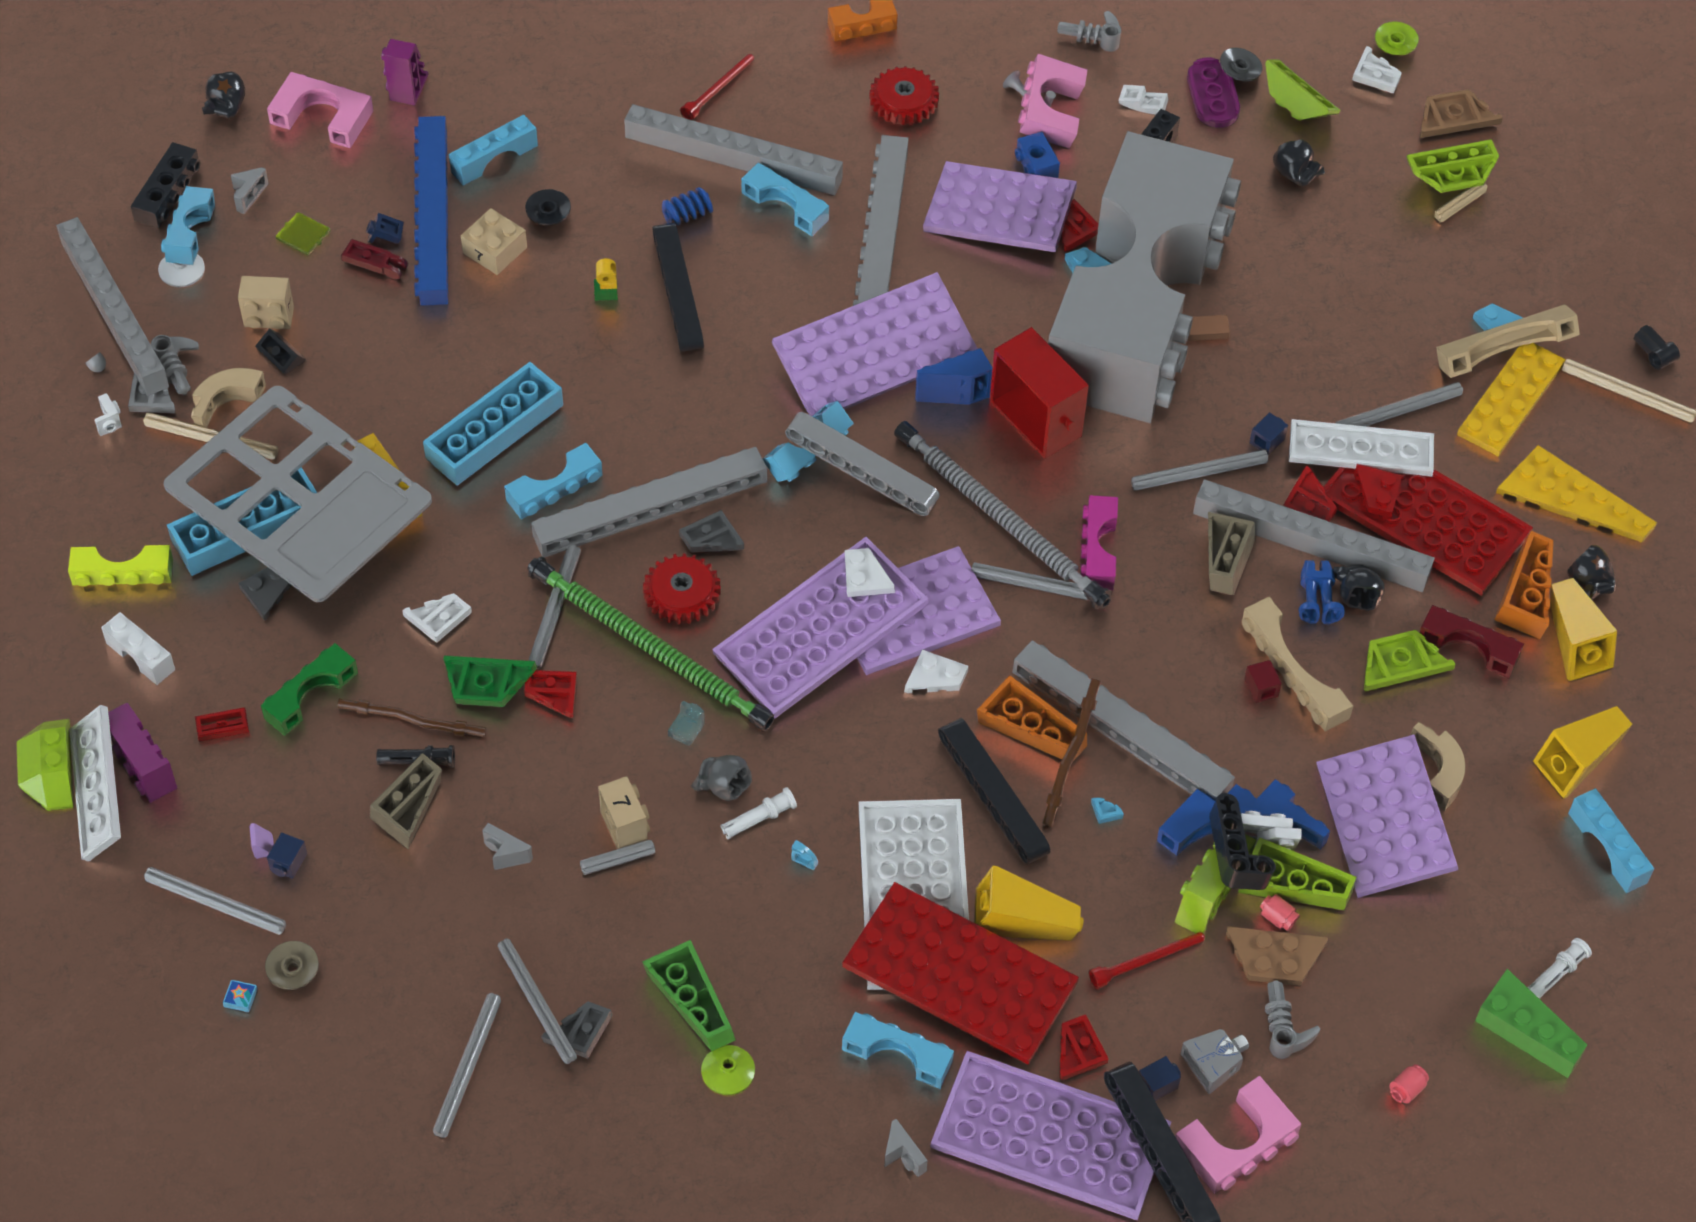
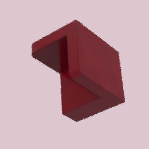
M1270 660L1247 666L1244 680L1255 703L1279 697L1282 683Z

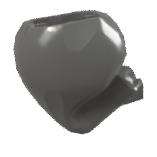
M724 755L709 757L702 761L698 776L691 787L695 791L711 789L712 793L720 799L731 801L737 799L750 786L752 775L747 762L740 756Z

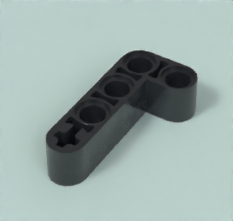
M1221 793L1217 796L1209 816L1221 880L1227 887L1233 889L1264 890L1269 885L1275 872V862L1267 856L1249 855L1239 802L1235 796Z

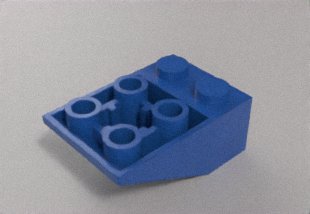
M981 348L967 351L954 358H947L931 366H924L917 370L915 400L916 402L970 405L990 398L993 367Z

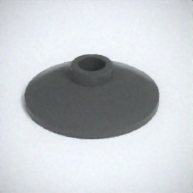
M1229 48L1220 57V65L1224 72L1236 80L1253 81L1261 75V61L1255 54L1246 49Z

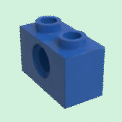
M1043 132L1018 138L1015 156L1017 161H1021L1024 173L1053 178L1059 177L1060 162Z

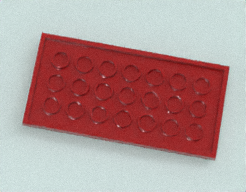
M1340 467L1323 487L1340 512L1396 545L1434 557L1432 567L1481 596L1518 551L1530 531L1533 530V527L1435 469L1432 476L1396 473L1402 475L1391 518L1367 512L1365 497L1360 490V480L1355 474L1356 469Z
M896 882L893 883L842 962L843 968L1028 1065L1079 980V977Z

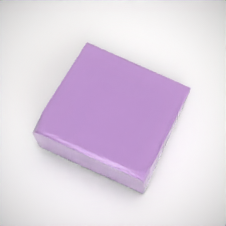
M252 823L249 828L254 857L256 859L267 857L274 846L273 835L268 830Z

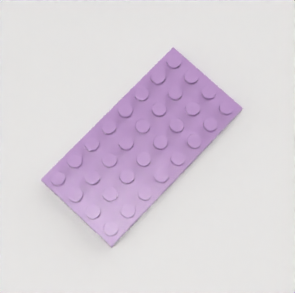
M938 272L772 339V344L810 416H813L826 404L838 401L845 410L915 381L917 370L924 366H931L947 358H954L967 351L978 349Z
M867 537L848 550L869 548L893 582L895 593L848 597L844 552L712 649L717 659L765 709L774 714V719L929 604L928 598Z
M966 1051L930 1144V1148L1137 1221L1154 1175L1151 1165L1116 1102L970 1051ZM1166 1120L1170 1127L1172 1121Z

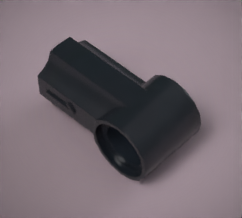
M1645 325L1635 333L1633 339L1648 354L1649 362L1655 369L1660 370L1679 360L1680 351L1676 344L1670 341L1666 343L1651 326Z

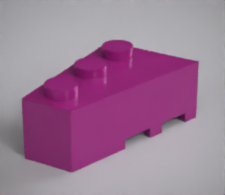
M390 39L387 47H384L382 50L381 59L384 60L383 73L387 79L386 91L389 92L390 101L415 106L429 73L423 70L425 64L419 61L421 55L417 45L414 43Z

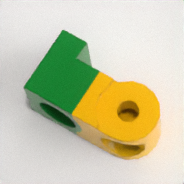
M604 258L596 262V279H594L595 301L618 300L616 263L612 259Z

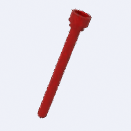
M747 54L697 100L686 102L680 108L683 118L693 121L698 117L700 108L754 61V55Z
M1201 932L1195 933L1109 968L1097 966L1088 971L1090 981L1095 989H1100L1107 986L1111 978L1203 942L1205 935Z

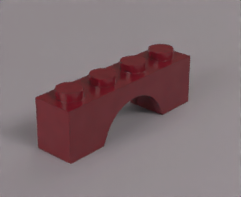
M1434 605L1431 606L1419 632L1425 637L1426 641L1433 643L1439 649L1456 642L1474 646L1484 656L1487 670L1508 679L1520 658L1524 643L1519 642L1513 637L1505 636L1494 631L1492 628L1484 627L1472 622L1468 618L1460 617Z

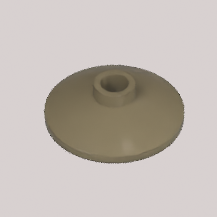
M288 941L276 946L269 953L265 962V971L268 979L275 986L287 990L298 989L310 983L316 976L319 967L318 957L314 949L300 941ZM292 967L298 968V969L295 970V971H292V972L289 971V969L292 968Z

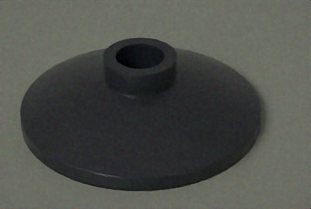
M545 189L535 192L528 198L525 210L531 221L539 225L550 226L561 223L569 216L571 204L569 198L564 193L553 189Z

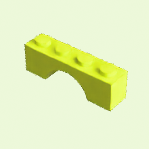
M145 545L142 551L133 559L124 562H112L101 557L96 547H71L68 573L72 585L79 586L137 585L147 583L158 585L171 583L173 556L170 545Z

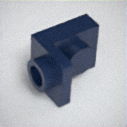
M378 213L374 221L370 220L367 225L366 233H369L368 242L373 243L375 238L379 237L398 244L402 237L404 222Z

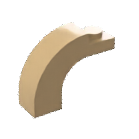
M232 368L215 373L205 379L192 395L195 406L192 409L191 418L194 420V424L207 428L215 410L228 401L244 400L254 403L261 397L266 387L263 371L250 368Z
M1418 722L1413 727L1411 735H1415L1419 749L1430 756L1438 767L1439 773L1430 783L1438 807L1445 811L1455 800L1460 790L1465 774L1464 755L1459 744L1446 730L1438 736L1430 727H1426Z

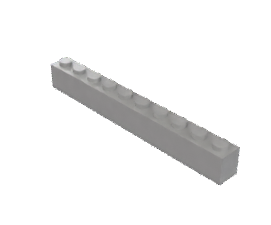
M632 104L624 119L625 138L747 172L759 162L765 167L771 168L783 178L789 179L795 185L834 196L842 182V161Z
M882 135L881 144H876L875 157L879 158L878 161L874 160L873 174H876V178H871L870 191H874L873 195L869 194L868 208H871V212H866L865 225H869V227L864 229L863 243H866V247L861 246L860 260H864V262L858 266V278H861V282H856L855 295L858 296V300L853 301V306L889 292L908 154V137Z
M76 217L56 225L62 246L146 395L149 396L169 388L163 365L79 218Z
M757 447L743 449L727 457L723 456L715 461L699 464L694 468L682 472L678 471L661 479H654L649 483L631 487L617 494H610L605 498L586 502L581 506L565 509L548 517H541L531 522L533 538L542 557L545 558L566 551L567 547L572 544L577 547L766 483L767 467Z
M1205 479L1196 497L1193 512L1195 515L1208 519V512L1254 521L1256 536L1347 567L1359 564L1364 565L1376 572L1382 579L1420 592L1424 591L1435 559L1426 554Z
M1032 640L1014 659L1013 673L1080 718L1083 708L1080 705L1083 697H1086L1091 679L1084 672L1077 671L1071 667L1063 658H1058L1049 652L1045 646L1039 645ZM1100 685L1096 701H1098L1095 711L1092 710L1088 723L1090 726L1191 795L1196 789H1199L1216 800L1218 795L1228 793L1233 788L1235 777L1229 770L1218 766L1207 755L1197 752L1186 741L1178 739L1167 728L1157 725L1146 714L1138 712L1129 706L1124 699L1117 698L1106 687Z

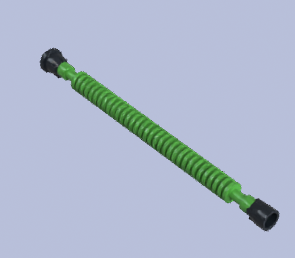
M544 557L534 558L529 563L527 570L529 571L528 576L530 578H536L545 585L560 588L565 592L564 598L579 606V608L594 616V618L609 626L612 630L614 629L615 632L624 636L625 639L639 646L640 649L654 656L655 659L664 663L667 667L669 666L670 669L679 673V675L691 683H694V685L704 690L716 700H719L727 707L736 706L743 715L749 718L750 722L761 730L766 731L774 722V714L759 704L755 705L751 701L746 702L739 697V690L734 689L733 686L724 682L721 678L719 679L718 676L709 672V670L661 638H658L655 634L653 635L652 632L643 628L640 624L638 625L637 622L628 618V616L574 581L570 584L565 581L563 576L556 572L555 568L548 564Z

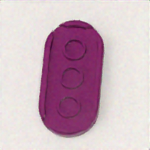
M1205 57L1194 61L1193 65L1188 69L1187 81L1198 119L1202 123L1215 128H1224L1234 124L1239 117L1240 103L1233 78L1224 72L1218 59Z

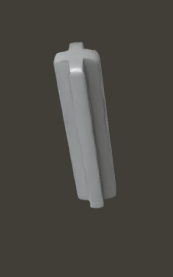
M646 840L581 860V871L584 875L653 855L655 854V846L652 840Z

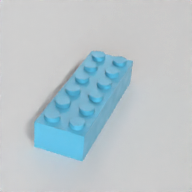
M528 362L423 441L425 459L458 486L563 406L562 388L533 363Z
M302 467L291 476L312 493H317ZM251 487L214 503V505L222 510L227 509ZM276 490L241 519L239 523L260 539H266L293 516L301 506L282 492ZM195 512L167 524L171 542L191 576L246 552Z

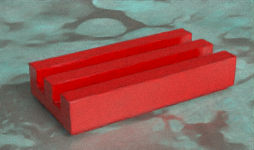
M245 707L195 716L199 742L250 733ZM242 717L241 719L226 721L227 719ZM216 722V723H214V724L203 725V726L201 725V724Z

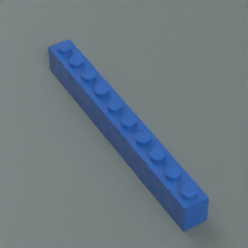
M418 117V126H414L415 140H418V143H414L415 157H418V160H414L415 174H418V177H414L415 191H418V194L414 195L415 208H418V212H414L415 226L418 225L419 228L414 229L415 243H419V247H414L415 261H419V265H414L415 279L419 278V282L414 283L415 297L419 296L421 306L448 304L446 117Z

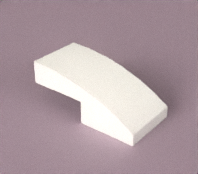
M1123 85L1118 101L1119 104L1130 109L1156 115L1160 109H1166L1168 94L1146 92L1145 86Z

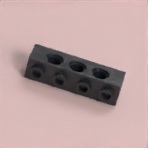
M1160 109L1141 135L1172 143L1178 135L1180 117Z
M174 142L171 143L131 205L134 221L159 229L163 221L167 220L170 210L178 203L179 196L184 188L189 186L193 174L198 172L200 168L197 149Z

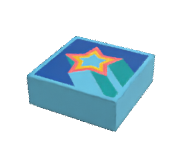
M231 980L223 1000V1006L250 1012L258 990L257 985Z

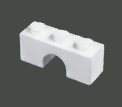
M121 612L101 627L106 644L122 657L129 654L137 663L140 672L154 684L158 685L175 671L171 653Z

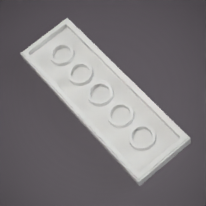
M1292 419L1289 462L1356 469L1357 464L1393 473L1432 476L1434 472V433Z
M99 705L69 729L81 859L85 861H91L121 838L108 707Z

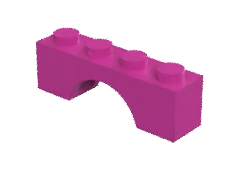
M1089 495L1088 505L1083 504L1082 519H1087V524L1082 525V539H1086V544H1082L1081 559H1085V564H1081L1080 574L1083 577L1087 576L1092 581L1095 580L1104 588L1114 590L1116 556L1107 553L1100 546L1098 540L1103 535L1116 530L1118 497Z

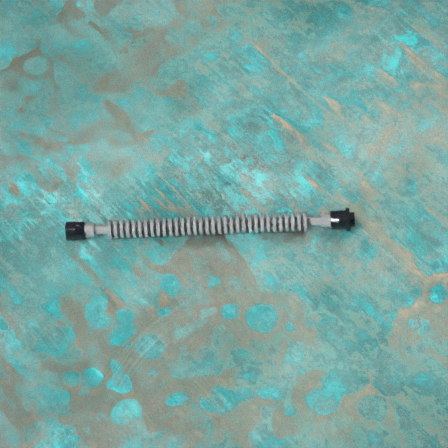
M903 421L897 426L894 435L900 441L916 451H921L924 454V461L958 488L960 492L1019 540V542L1023 543L1025 547L1058 573L1065 581L1072 579L1077 584V588L1084 593V597L1092 603L1094 609H1103L1109 605L1112 600V591L1109 588H1104L1095 580L1092 581L1087 576L1083 577L1078 573V565L1034 530L1033 527L1021 519L1020 516L1008 508L1007 505L995 497L994 494L982 486L981 483L969 475L968 472L956 464L937 446L929 447L925 443L926 440L918 434L919 432L910 423Z

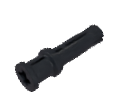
M428 745L425 749H377V765L412 764L423 753L437 765H449L450 768H454L455 746L449 745L448 748H434L433 745Z

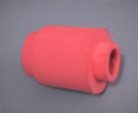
M1277 894L1273 897L1268 895L1260 905V908L1263 909L1261 915L1280 930L1283 928L1288 932L1300 917L1296 912V908Z
M1419 1065L1408 1066L1390 1083V1093L1397 1102L1408 1104L1427 1086L1429 1076Z

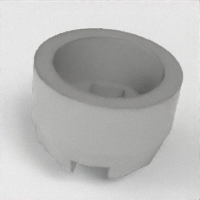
M100 352L85 364L91 371L101 372L106 367V359Z

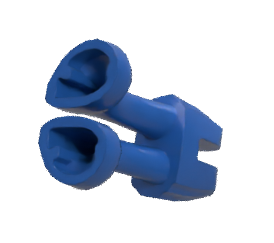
M1305 560L1302 567L1301 586L1306 588V602L1299 606L1298 612L1300 619L1309 624H1316L1320 618L1317 589H1320L1323 624L1335 623L1341 620L1345 614L1344 606L1332 600V586H1334L1336 580L1329 561L1321 560L1319 571L1315 570L1314 560Z

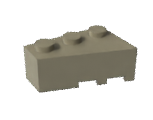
M1208 512L1210 590L1234 595L1256 540L1255 522Z
M422 753L370 805V818L407 849H409L441 782L442 769Z

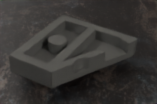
M722 510L679 529V535L690 552L744 549L743 540Z
M268 567L239 583L241 591L263 620L268 619L270 616L269 611L275 603L279 604L283 594L292 586Z
M588 1001L579 1007L574 1014L568 1015L561 1020L562 1025L560 1027L575 1053L588 1058L613 1014L611 1009ZM547 1032L543 1033L541 1036L543 1042L554 1046Z

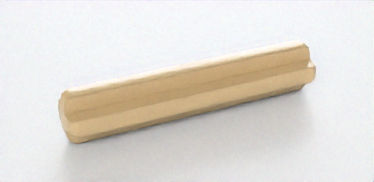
M1487 184L1471 187L1437 209L1434 215L1435 219L1439 222H1444L1487 191Z

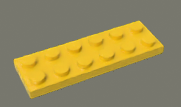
M1535 343L1519 346L1460 426L1457 436L1499 457L1562 369L1566 359Z

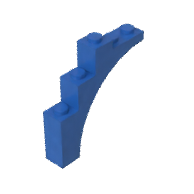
M1275 779L1257 799L1249 790L1243 789L1237 784L1228 792V794L1235 796L1238 800L1241 813L1257 811L1262 816H1270L1275 813L1284 814L1286 818L1293 819V828L1301 829L1302 839L1320 850L1327 843L1330 830L1322 821L1314 819L1307 814L1304 808L1293 803L1295 793L1288 785L1281 784ZM1196 789L1159 828L1157 842L1177 856L1190 844L1206 835L1212 834L1209 816L1215 800L1209 794Z

